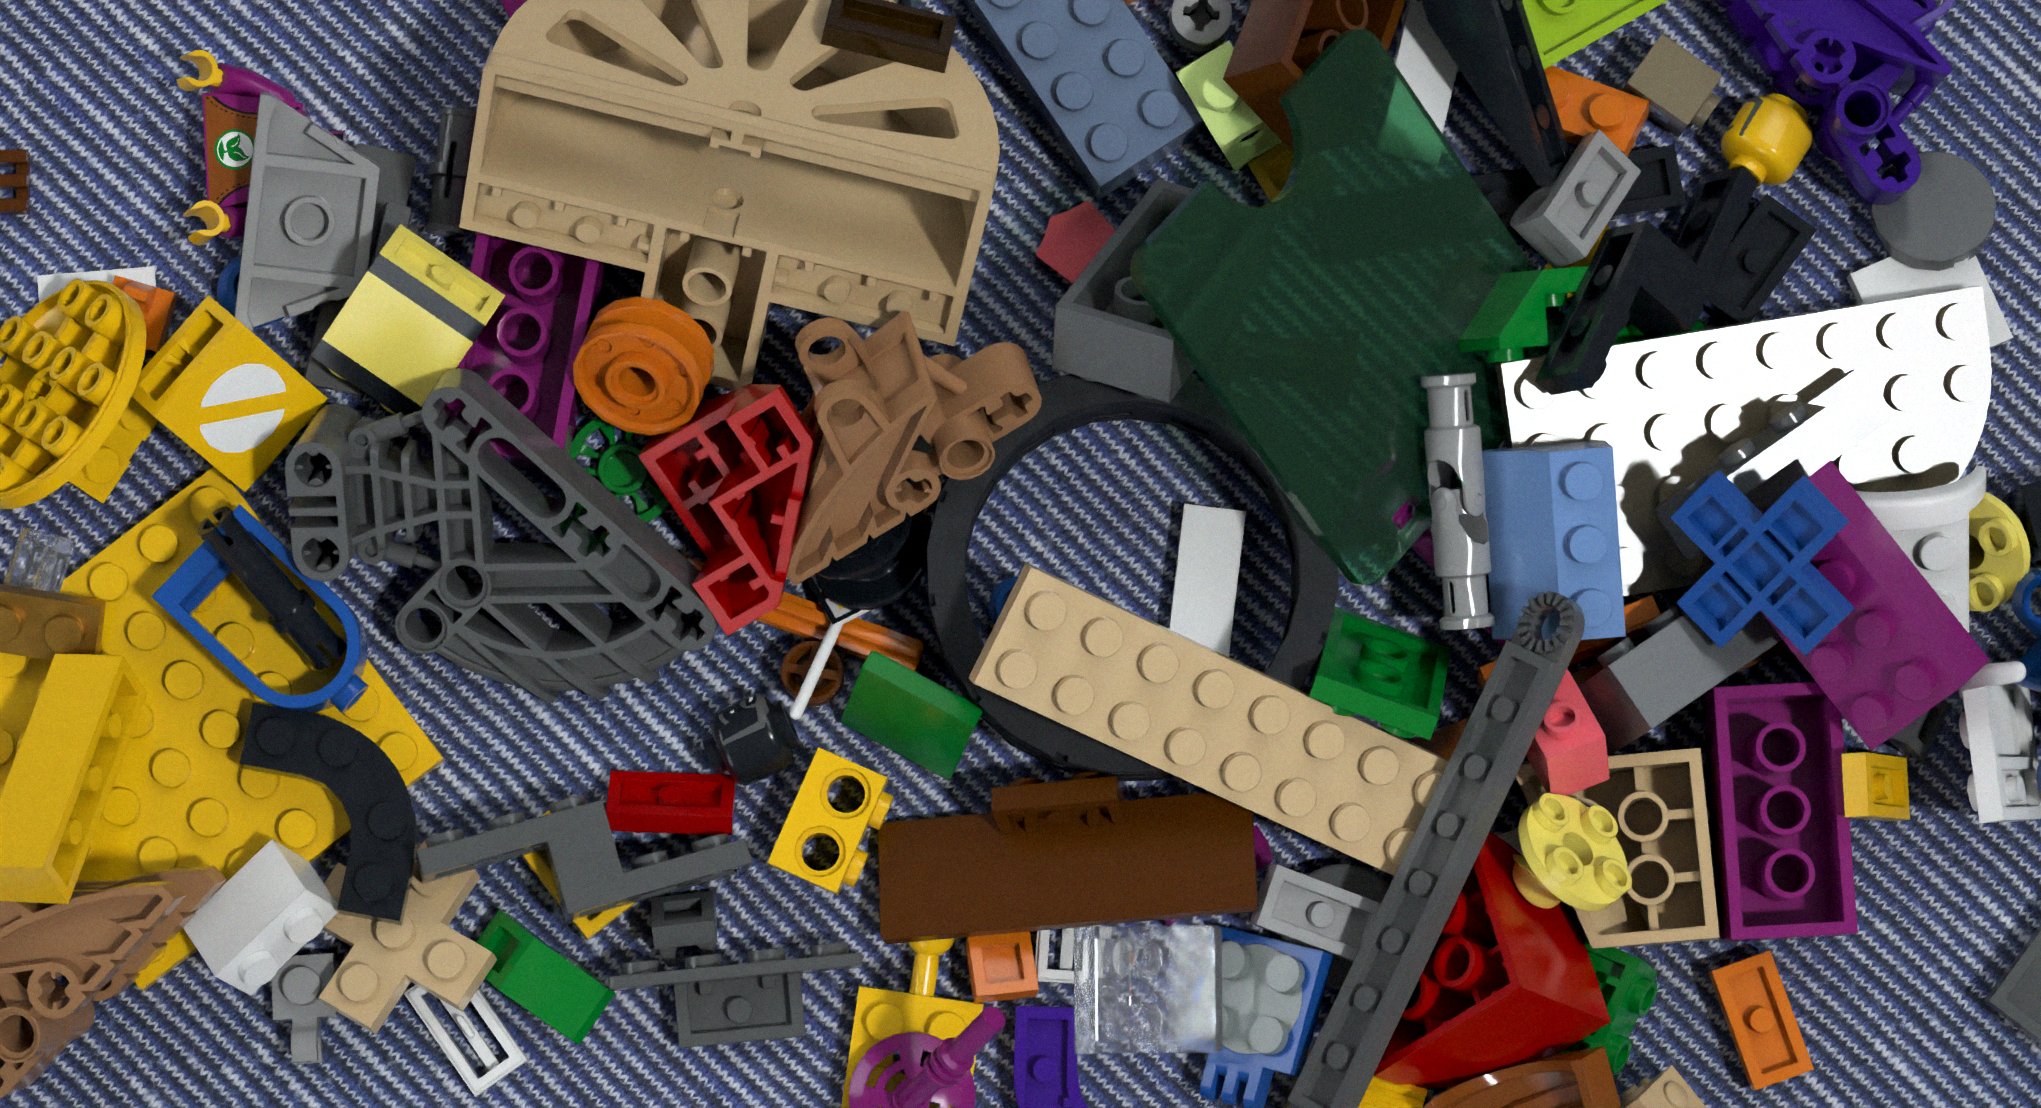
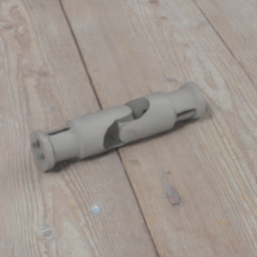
M1476 373L1420 377L1421 387L1427 389L1430 427L1424 431L1429 498L1432 510L1435 576L1442 578L1445 616L1439 619L1440 629L1463 630L1495 626V615L1489 613L1486 584V575L1492 571L1489 529L1485 511L1486 496L1481 427L1474 424L1471 385L1476 383ZM1454 471L1459 476L1462 487L1451 488V479Z

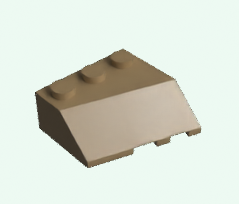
M1701 748L1608 756L1610 779L1569 795V797L1580 801L1589 808L1593 805H1600L1612 814L1618 825L1616 838L1622 847L1628 871L1632 878L1631 888L1606 909L1585 911L1574 907L1592 949L1719 940ZM1531 763L1521 764L1516 778L1528 805H1530L1545 794L1546 791Z

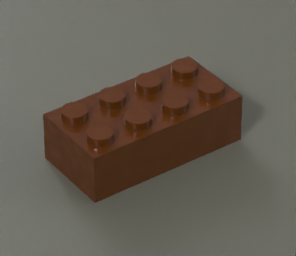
M1252 0L1223 80L1298 158L1355 142L1406 0Z

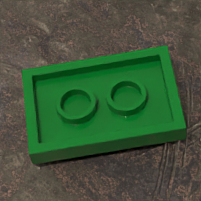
M1334 606L1329 633H1327V640L1319 654L1309 697L1322 701L1332 707L1335 714L1341 716H1354L1358 714L1378 721L1382 728L1393 735L1403 738H1413L1417 735L1430 740L1439 719L1451 648Z

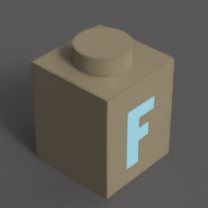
M1661 34L1622 91L1648 100V117L1679 138L1689 123L1701 129L1721 101V98L1712 91L1723 75Z

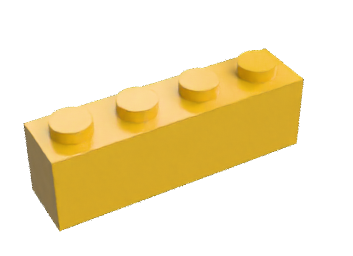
M54 655L47 676L38 687L37 702L26 730L21 733L18 739L17 753L6 782L0 787V901L69 904L147 694L123 655Z

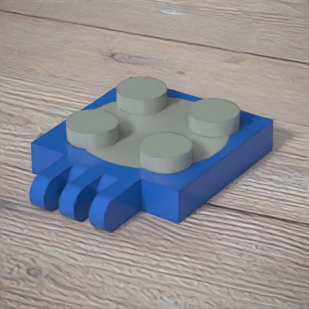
M1214 925L1182 1043L1183 1047L1208 1054L1200 1083V1095L1202 1098L1216 1101L1221 1095L1224 1104L1237 1107L1243 1100L1244 1108H1264L1274 1071L1299 1077L1306 1063L1334 955L1321 950Z

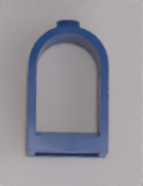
M239 504L233 511V515L258 544L262 542L340 617L347 636V653L342 668L336 677L322 689L310 694L295 696L278 693L264 683L192 615L232 573L205 541L151 597L252 692L273 706L307 713H315L335 706L341 713H345L363 696L369 687L361 679L366 666L368 648L365 631L359 618L324 582L311 580L303 575L295 565L292 552ZM218 526L217 529L223 535H226V532L220 526Z

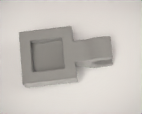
M334 953L292 956L271 979L273 1021H292L291 1055L292 1063H297V1065L323 1063L321 1019L339 1018V1013L326 1006L319 998L337 971V960Z

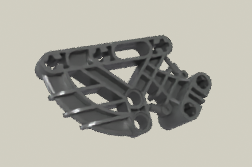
M462 368L448 370L437 380L424 401L422 410L405 416L400 412L375 421L371 418H362L355 409L348 405L338 403L326 405L316 413L286 458L287 497H296L288 508L289 516H298L290 527L292 555L296 567L303 575L311 580L321 582L334 580L343 574L356 550L359 558L366 564L374 565L383 560L410 569L414 565L430 569L413 587L395 620L397 638L404 647L414 653L429 654L436 652L456 665L483 677L509 685L524 687L535 696L549 703H553L559 697L558 691L582 690L586 694L601 700L609 693L608 686L620 684L634 678L649 684L654 683L660 677L658 668L670 663L686 651L702 649L710 643L716 633L719 623L692 585L700 571L489 383L471 370ZM458 398L466 406H461L454 412L448 408L446 403H451ZM484 418L486 422L479 434H476L471 428H475L479 420ZM424 423L432 435L433 458L421 456L420 442L409 439L403 451L391 449L390 439L408 433L409 427ZM497 437L511 442L562 488L565 497L553 498L541 492L495 451L489 439ZM490 486L553 542L495 543ZM576 502L580 503L583 506L582 510L578 507L574 517L571 518L569 515ZM438 520L441 559L420 554L417 547L393 541L397 530L406 528L407 541L411 543L419 539L426 523ZM601 525L608 530V533L603 531L595 537L588 529L595 530ZM461 565L471 566L479 572L483 582L478 584L465 582L458 576L455 567ZM671 586L677 589L676 593L672 590L668 599L664 600ZM622 602L635 614L614 622L593 603ZM525 603H548L576 629H553ZM427 608L434 611L440 617L442 625L431 626L423 623L416 616L415 609ZM694 609L700 611L703 615L700 616L696 614L692 616L690 619H688L683 616L682 612L685 614H689Z

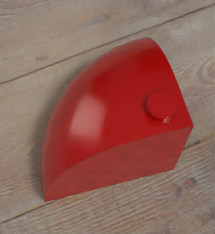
M1489 832L1379 1062L1374 1077L1399 1085L1412 1084L1422 1088L1455 1087L1476 1077L1556 1055L1611 1022L1588 951L1564 905L1560 902L1553 908L1544 909L1529 903L1517 890L1512 876V869L1515 863L1513 854H1521L1491 832Z

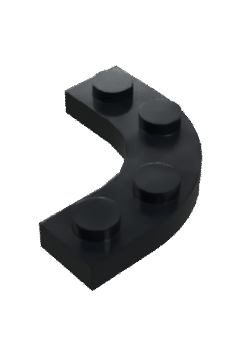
M253 703L240 759L241 767L253 771L302 779L326 788L344 805L351 822V848L337 908L339 914L402 925L416 862L418 830L412 799L396 766L371 739L345 723L317 714L290 711L274 706Z

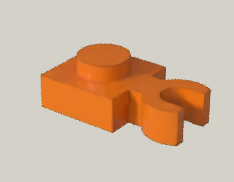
M1030 932L967 937L965 949L974 1004L1036 997L1039 986Z

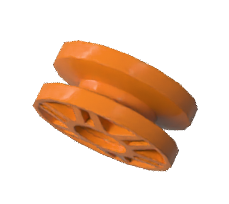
M638 296L615 300L597 312L573 363L574 385L583 402L603 421L626 432L645 435L673 432L691 421L702 399L703 391L715 369L714 348L705 330L690 315L662 300Z

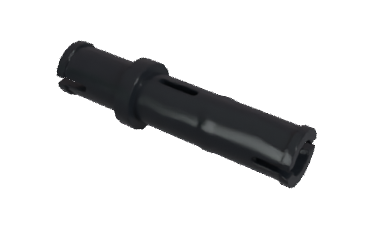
M221 507L212 512L218 520V525L226 532V535H223L208 517L199 525L197 535L205 540L247 590L265 608L269 614L268 623L279 634L286 633L310 660L314 669L323 670L332 665L325 656V651L318 643L321 642L336 660L345 652L347 643L335 633L314 608L316 604L313 598L305 589L298 590L237 520L229 507Z

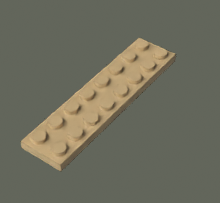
M1027 562L968 677L975 685L1393 876L1396 874L1449 762L1448 759L1406 739L1393 735L1361 718L1335 714L1332 707L1322 701L1309 697V694Z

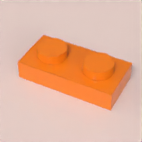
M1552 65L1544 69L1566 141L1578 146L1584 136L1600 129L1628 157L1649 115V101Z
M1771 950L1708 971L1751 1091L1814 1070Z

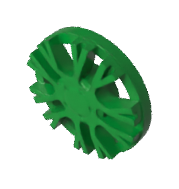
M597 417L586 424L575 436L571 443L569 455L575 461L578 455L600 460L598 470L583 468L592 476L598 477L601 484L611 493L615 494L619 500L624 496L632 497L636 501L637 516L645 523L651 522L659 517L671 504L661 489L652 486L649 482L648 476L650 473L638 457L642 450L633 446L632 440L635 433L626 432L627 444L616 445L614 425ZM600 428L610 441V447L604 453H596L584 443L588 437ZM643 486L659 501L651 509L637 494ZM576 502L577 506L582 510L583 506Z

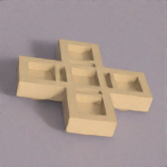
M425 840L417 851L427 848ZM339 862L324 883L337 904L339 903L346 866ZM415 862L402 925L343 915L338 912L322 930L352 948L320 994L319 998L326 1006L375 1035L411 982L463 1012L497 961L493 952L448 926L480 879L478 872L474 869L422 884L418 866Z

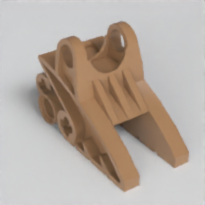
M907 311L900 312L865 340L846 322L838 318L818 319L802 328L796 337L795 347L814 392L810 402L800 415L815 436V442L787 578L796 586L828 567L832 557L838 561L866 544L869 535L875 539L903 522L906 513L913 516L928 507L937 499L941 492V481L939 478L941 474L944 473L952 479L966 480L980 476L987 471L995 459V450L992 443L1031 420L1041 408L1042 397L1024 349L1014 343L1001 342L985 347L964 361L950 354L927 357L922 352L910 313ZM832 336L842 340L839 347L828 354L817 355L808 351L816 340L823 337ZM919 434L934 449L932 452L926 454L921 451L912 450ZM910 478L912 481L917 483L911 485L905 479Z
M215 866L174 867L123 880L77 881L69 904L0 901V1099L35 1082L71 1041L82 1037L90 1030L95 1016L93 1001L110 999L128 989L139 977L140 974L138 972L146 969L168 945L166 941L173 939L196 914L194 910L201 908L227 880ZM65 976L69 984L60 985L55 978Z

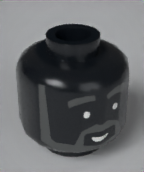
M761 693L753 694L715 711L710 719L712 736L702 741L708 759L716 774L718 775L728 770L733 780L743 786L753 784L787 769L793 762V749L801 745L794 724L782 700L772 703L766 695Z

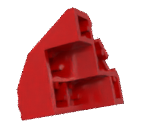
M747 384L704 402L697 407L691 421L673 432L652 435L638 455L707 557L705 564L692 585L727 636L779 607L782 601L815 436L781 385Z

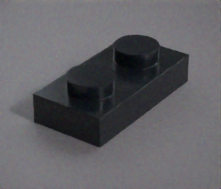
M1766 194L1731 241L1726 251V262L1720 272L1714 277L1703 304L1731 324L1752 321L1817 229Z

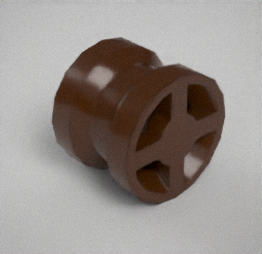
M804 641L795 645L785 655L781 666V678L788 694L794 700H796L821 645L820 641ZM832 649L815 686V690L809 699L808 707L822 706L829 703L841 691L844 683V668L838 653L834 649Z

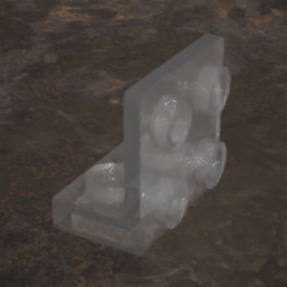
M1218 925L1074 927L1075 1054L1221 1052L1223 1048L1221 928Z

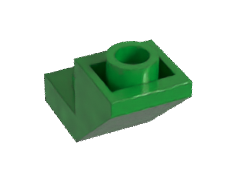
M1589 266L1502 273L1460 337V352L1485 351L1486 363L1524 360L1523 347L1548 345L1546 307L1568 306L1567 293L1577 292Z
M501 909L497 911L476 941L479 945L493 952L497 958L485 979L503 994L579 1045L615 995L614 991H610L606 984L580 963L550 947L515 917Z

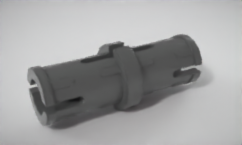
M443 108L440 110L441 122L436 160L430 162L428 166L427 176L433 179L428 224H426L425 231L437 236L461 238L465 236V229L459 228L476 112L459 108ZM456 149L455 163L453 165L454 151ZM452 181L451 196L449 197L450 183Z

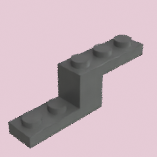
M585 795L573 796L548 805L549 815L526 821L524 812L497 817L487 822L489 831L464 838L462 829L433 835L425 839L427 848L416 853V863L422 884L545 850L565 922L747 871L752 864L746 839L730 843L728 835L725 833L693 842L691 844L693 853L669 860L666 850L637 857L630 861L632 870L623 873L603 801L599 800L587 804Z

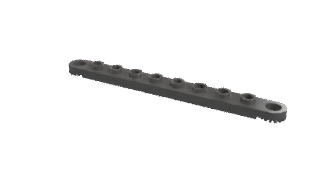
M1547 591V593H1537L1538 597L1530 598L1528 600L1530 603L1528 607L1523 606L1521 609L1524 614L1522 617H1518L1517 623L1519 624L1511 641L1506 640L1288 1098L1290 1102L1289 1108L1359 1107L1583 636L1585 627L1584 614L1575 601L1559 593ZM1558 610L1561 612L1559 617L1563 619V621H1559V625L1562 628H1557L1556 632L1558 635L1553 634L1551 636L1552 640L1548 638L1543 640V623L1549 614Z

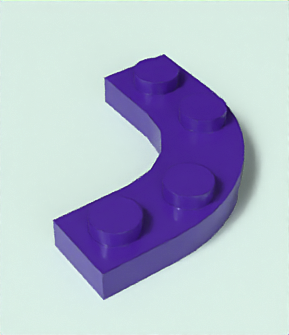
M1015 1006L1013 1071L1018 1108H1088L1081 1096L1077 1075L1079 1008Z

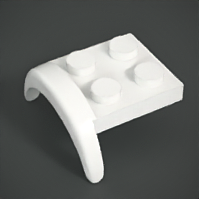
M1976 465L1975 469L1962 479L1932 488L1900 492L1856 491L1969 633V512L1985 496L1986 467Z
M2019 661L1986 664L1959 689V697L1961 700H1964L1965 711L1961 713L1959 718L1960 736L1964 746L1970 749L1973 774L1968 778L1967 791L1971 807L1974 811L1978 812L1979 823L2041 819V791L2036 780L2039 762L2029 689L2013 684L2021 682L2026 676V668Z

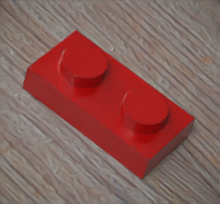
M611 771L606 805V815L611 831L635 833L654 832L719 835L726 833L727 835H732L736 781L733 780L731 775Z

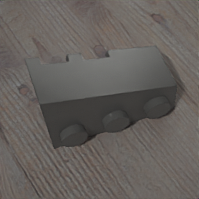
M1674 605L1644 626L1651 636L1650 638L1635 647L1630 638L1627 637L1597 657L1604 669L1580 684L1578 688L1606 736L1607 755L1610 756L1665 721L1783 639L1764 615L1759 612L1731 641L1720 649L1686 613L1682 615Z

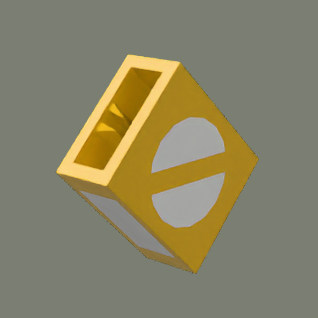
M209 295L141 370L136 388L132 394V397L150 414L244 492L252 486L259 476L269 469L274 459L296 434L311 421L313 415L328 399Z

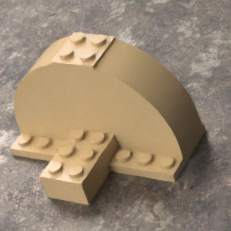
M527 0L515 11L501 30L483 69L459 228L645 272L641 297L662 300L690 315L705 330L714 348L715 369L708 384L735 390L753 382L771 303L876 328H881L900 312L907 311L910 313L918 338L955 346L997 177L1000 154L998 127L992 106L981 83L969 65L952 46L945 73H940L821 44L831 0Z

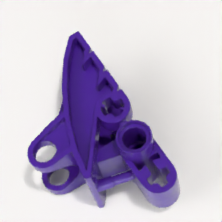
M1715 0L1719 7L1727 8L1724 15L1742 41L1751 43L1748 49L1767 77L1776 78L1772 84L1779 94L1791 98L1804 108L1805 111L1819 110L1821 116L1817 119L1813 129L1814 141L1818 150L1825 157L1837 161L1857 192L1866 201L1875 205H1889L1898 201L1917 182L1921 173V159L1900 125L1914 109H1917L1952 70L1951 65L1925 37L1933 30L1936 22L1952 8L1955 0H1943L1939 7L1936 6L1934 0ZM1800 77L1807 85L1816 88L1819 94L1810 96V89H1807L1802 94L1795 88L1794 83ZM1849 77H1850V78H1853V79H1855V80H1857V81L1851 82V80L1849 79ZM1836 91L1838 95L1833 100L1831 96ZM1887 91L1902 96V100L1893 110ZM1847 117L1852 118L1857 125L1852 124ZM1876 136L1880 144L1876 149L1872 147L1865 156L1862 155L1861 152ZM1891 164L1894 165L1898 171L1895 177L1889 176L1882 180L1878 176L1876 170L1880 166L1885 168Z

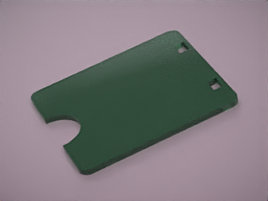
M1360 28L1342 32L1278 99L1291 127L1294 149L1291 172L1281 192L1272 201L1261 207L1248 208L1227 199L1210 181L1200 182L1137 248L1131 259L1130 274L1137 289L1343 575L1356 585H1374L1387 575L1432 523L1424 431L1430 427L1427 389L1421 387L1420 377L1476 373V383L1471 385L1474 424L1481 427L1482 450L1497 449L1506 438L1495 362L1486 363L1485 351L1460 352L1459 339L1502 273L1533 271L1534 268L1380 41L1371 31ZM1559 306L1546 307L1548 345L1523 347L1524 358L1548 354L1566 316ZM1454 471L1451 479V488L1462 487V482L1456 471ZM1409 500L1418 511L1399 530L1391 518Z

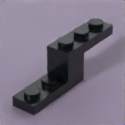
M1744 166L1701 176L1671 241L1648 220L1607 229L1535 382L1550 395L1592 388L1605 372L1607 367L1606 358L1618 333L1625 327L1628 320L1648 338L1690 330L1703 312V301L1714 277L1720 272L1726 262V251L1737 227L1744 221L1749 212V201L1759 182L1758 179Z

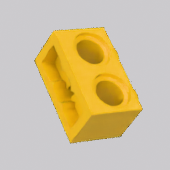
M818 747L768 859V865L837 896L843 884L854 888L869 853L859 849L869 826L880 830L894 799L893 795L884 792L888 778ZM841 779H853L859 782L865 790V798L862 805L850 813H842L835 810L828 800L831 787ZM817 836L830 837L839 846L837 862L831 868L823 871L811 869L806 865L803 858L805 845L809 840Z

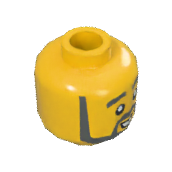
M1776 93L1768 94L1766 97L1758 96L1746 100L1720 141L1722 154L1730 164L1728 169L1744 166L1759 181L1756 187H1759L1761 184L1775 186L1786 183L1813 142L1812 130L1808 124V114L1804 108L1791 98Z

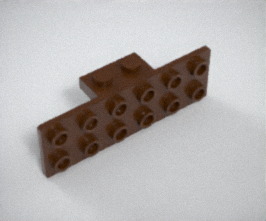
M1084 772L1074 775L1069 781L1047 783L1036 778H1021L1011 781L1008 786L991 788L992 813L883 823L880 830H878L880 936L886 944L1253 912L1258 909L1253 811L1211 792L1125 800L1117 776L1107 777L1102 773Z

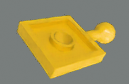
M955 938L908 942L910 948L915 952L909 992L859 985L841 1108H850L849 1088L853 1072L864 1054L879 1041L892 1035L907 1032L925 1033L942 1040L952 1037L956 1038L983 1011L984 1003L974 1004L971 1001L934 996L939 956L951 948ZM894 1053L886 1056L874 1067L866 1085L876 1086L883 1071L895 1063ZM976 1055L974 1056V1063L970 1069L972 1076L974 1074ZM901 1071L894 1074L887 1082L884 1090L894 1092L896 1085L906 1078V1075ZM930 1102L928 1108H938L939 1103Z

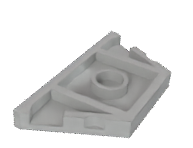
M260 92L234 312V317L250 331H253V328L288 315L293 317L313 310L316 305L330 300L338 301L352 295L368 271L380 173L378 163L267 92Z

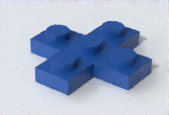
M1718 470L1670 517L1715 563L1679 599L1677 604L1720 649L1762 611L1806 656L1855 609L1810 563L1850 521L1805 475L1796 481L1762 514Z

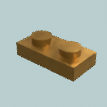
M0 584V652L53 660L55 654L100 655L106 600Z

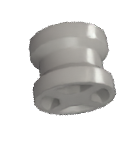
M1174 0L1169 17V31L1174 42L1183 50L1194 54L1208 53L1225 41L1232 20V6L1229 0ZM1206 10L1211 14L1212 17L1217 18V20L1211 19L1210 15L1206 12Z

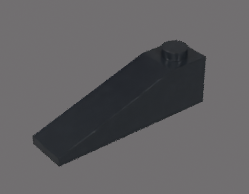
M1417 0L1424 8L1429 25L1536 184L1542 186L1556 180L1570 159L1571 154L1522 0Z

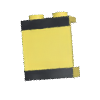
M400 224L311 356L324 364L335 376L349 381L377 400L388 412L392 414L401 412L405 416L422 410L424 401L439 377L448 370L456 369L506 295Z

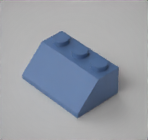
M1605 440L1482 450L1486 496L1485 511L1489 529L1492 571L1487 574L1490 613L1495 615V626H1491L1492 638L1511 640L1519 624L1517 623L1518 617H1522L1524 614L1521 611L1523 606L1528 607L1530 604L1528 600L1532 597L1537 598V593H1547V591L1559 593L1575 601L1580 606L1585 619L1581 640L1626 637L1613 446ZM1558 610L1549 614L1542 626L1543 640L1547 638L1552 640L1551 636L1553 634L1558 635L1556 632L1557 628H1562L1559 625V621H1563V619L1559 617L1561 612Z

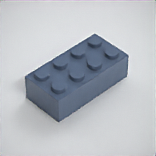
M963 0L1098 201L1200 135L1204 120L1123 0Z

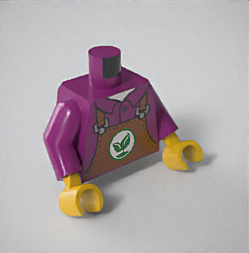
M195 50L181 55L179 58L183 61L194 62L199 69L198 80L192 77H181L176 79L179 88L184 91H194L208 85L212 91L210 93H202L207 200L197 202L183 213L184 217L198 216L205 222L207 230H197L188 236L189 241L193 245L200 246L218 234L223 238L243 237L260 92L271 93L310 120L311 118L305 105L297 102L294 93L255 71L226 63H217L209 52ZM345 130L329 131L347 143Z

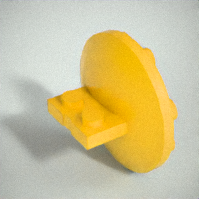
M75 279L68 283L65 288L38 303L22 318L13 316L1 326L0 360L6 353L8 356L0 368V509H15L35 503L59 489L66 482H70L104 504L130 465V458L142 440L146 441L159 421L132 397L141 373L146 350L147 333L144 315L138 303L115 285L106 281H82L81 279Z

